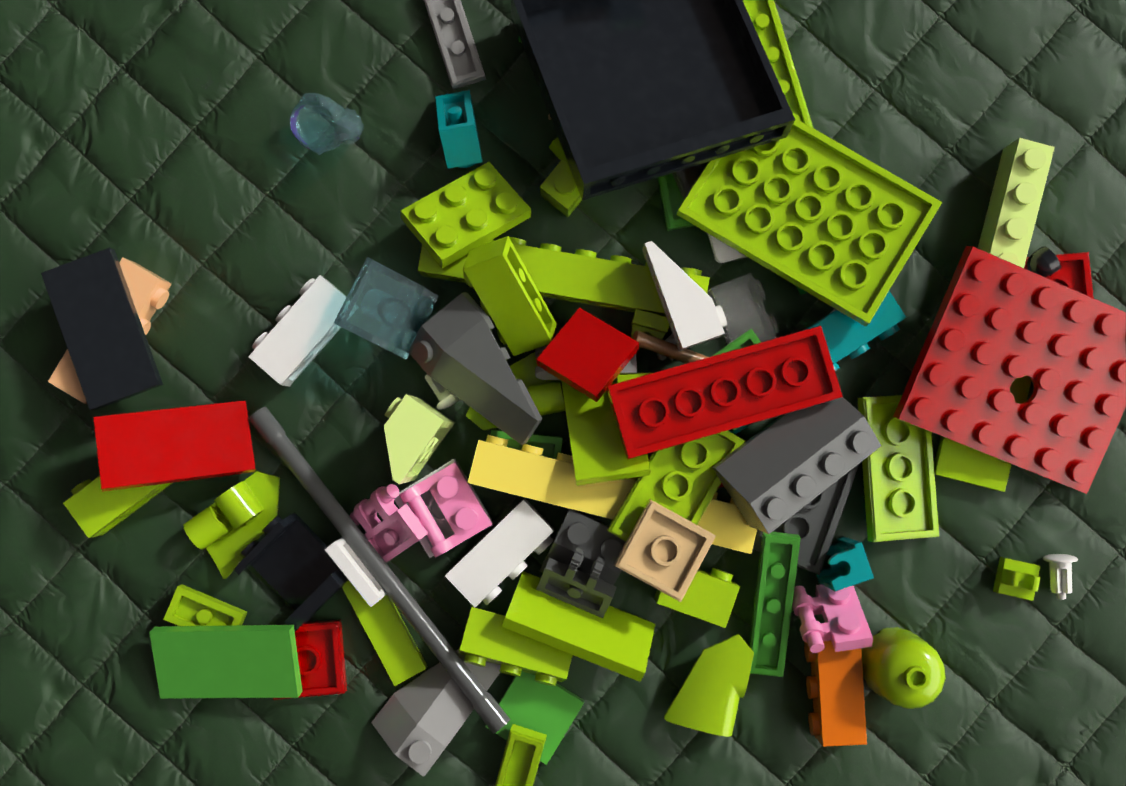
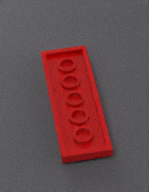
M821 326L606 387L627 459L843 397Z

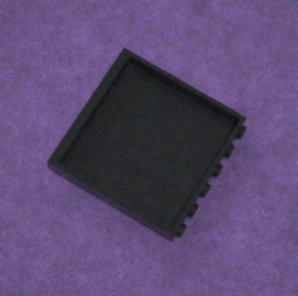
M511 0V16L582 201L786 138L791 130L795 118L743 0Z

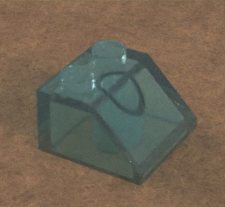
M367 257L334 324L407 359L412 342L420 327L432 313L439 296L409 278Z

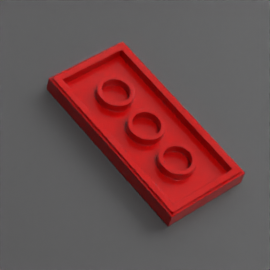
M246 400L93 417L102 492L251 473L256 470Z

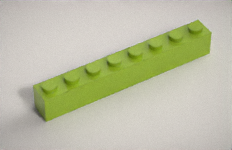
M509 237L542 297L628 312H635L636 309L666 317L647 262L645 266L631 264V258L611 255L610 260L596 258V252L576 249L575 254L561 252L562 247L548 243H541L540 248L526 246L527 241L523 239ZM422 245L418 272L425 277L466 283L463 276V267L468 254L441 268ZM681 268L706 293L708 292L710 277L701 276L702 271L698 269Z

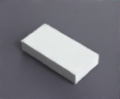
M344 538L333 542L325 549L370 607L387 595Z

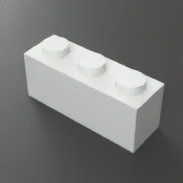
M321 275L316 280L312 278L304 284L299 292L301 297L293 306H286L278 314L276 326L269 334L264 332L255 340L252 345L254 351L248 356L282 386H291L359 308Z
M524 498L445 577L474 607L481 601L487 606L502 591L498 585L507 576L514 580L528 566L524 560L533 551L539 555L554 541L550 536L554 532V528Z

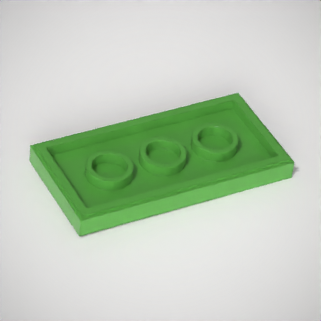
M294 625L154 627L149 632L160 699L298 698L303 692Z

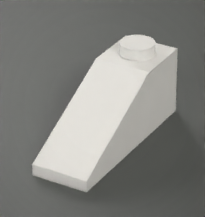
M654 242L645 243L642 250L678 350L682 351L725 334L723 327L727 326V321L720 305L715 306L713 299Z

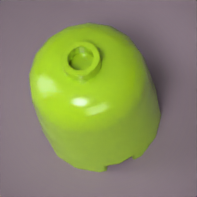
M899 627L883 628L880 630V633L873 636L872 647L862 648L863 678L869 688L891 704L906 709L922 708L932 703L942 692L946 679L944 664L938 652L913 632Z

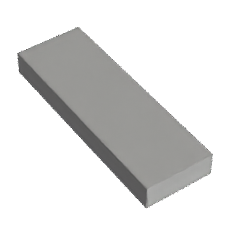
M424 0L452 89L455 90L486 80L461 0Z

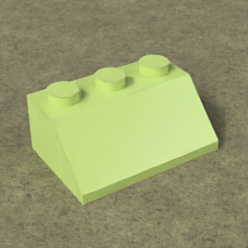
M406 394L403 399L397 397L385 413V416L389 418L384 425L392 479L398 484L411 482L417 478L455 424V422L421 398Z

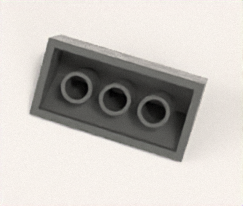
M841 397L780 415L712 468L747 524L752 528L770 534L880 448L881 444L864 415L846 399Z

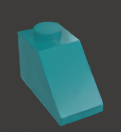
M470 90L435 96L438 128L447 168H468L476 163L483 162Z

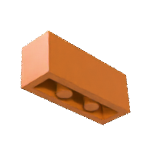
M829 640L823 641L825 646L823 651L813 653L810 651L808 643L804 642L805 658L807 662H811L812 675L807 676L806 679L807 694L809 699H813L814 713H809L808 716L811 735H815V738L823 747L867 745L861 648L835 652L832 641Z

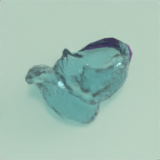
M318 93L303 94L290 115V128L293 136L305 148L316 152L318 155L334 150L340 144H354L360 139L364 130V124L355 109H349L348 107L344 109L331 98Z

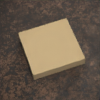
M649 499L614 566L681 602L716 535Z

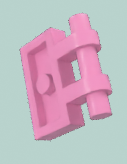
M394 484L377 488L372 492L370 499L360 501L350 514L356 525L361 524L367 532L364 534L386 563L428 534L418 517L407 504L400 509L396 507L394 500L399 495V489ZM377 513H378V514L381 516V518L383 519L382 522H381V520L378 518Z
M822 584L816 585V597L813 598L807 595L805 587L796 586L794 588L793 611L800 618L802 624L800 626L803 641L808 643L811 652L818 653L823 651L825 648L823 641L829 640L832 641L835 652L872 647L873 636L854 586L833 591ZM822 614L825 623L816 621L814 615Z

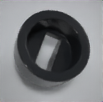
M1042 246L1033 252L1027 260V269L1043 277L1051 276L1061 269L1058 258L1046 246Z

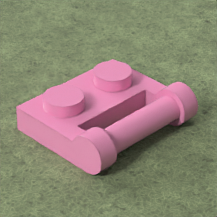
M457 462L452 463L399 494L403 503L409 504L413 513L428 532L427 537L433 546L430 550L435 558L492 525L490 518L472 487L467 483L468 481ZM428 490L454 532L453 535L446 539L420 496Z

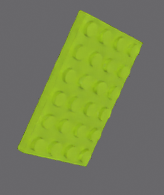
M795 118L786 138L709 161L678 209L677 215L866 327L883 302L942 202Z

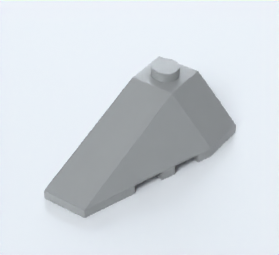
M458 654V656L464 662L465 656ZM439 662L406 686L404 685L394 692L374 718L372 724L392 752L424 777L474 708L467 696ZM464 662L486 691L500 674L499 669L501 665L486 662L485 667H480Z

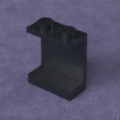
M294 512L283 520L279 516L274 518L262 530L266 536L260 542L254 540L240 553L243 560L233 570L239 575L252 566L295 610L284 623L286 625H294V630L297 631L348 581V578L325 551L328 546Z

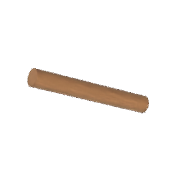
M635 331L632 339L639 342V347L685 364L708 358V356L689 349L679 351L677 345L640 331Z

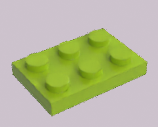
M490 162L400 210L402 221L441 268L467 255L469 250L486 244L531 218V208Z

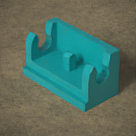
M844 536L838 538V542L831 544L827 555L831 556L828 560L830 567L823 568L820 575L815 574L818 583L833 591H838L874 578L862 542Z

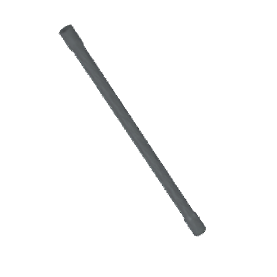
M263 407L253 413L249 418L252 425L266 443L271 445L411 624L470 700L474 710L494 734L510 721L508 715L468 669L293 445L283 427L268 408Z

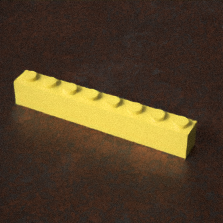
M487 434L486 441L478 440L467 483L614 519L637 477L577 486L571 455L558 452L556 459L542 456L543 448L523 444L521 450L507 447L508 439ZM716 492L697 525L716 535L712 545L752 554L757 529L747 524L732 498L730 503L717 500L718 493Z

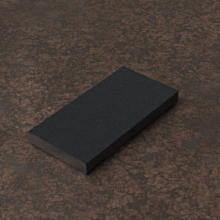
M109 247L41 273L90 410L103 408L163 385L115 249Z

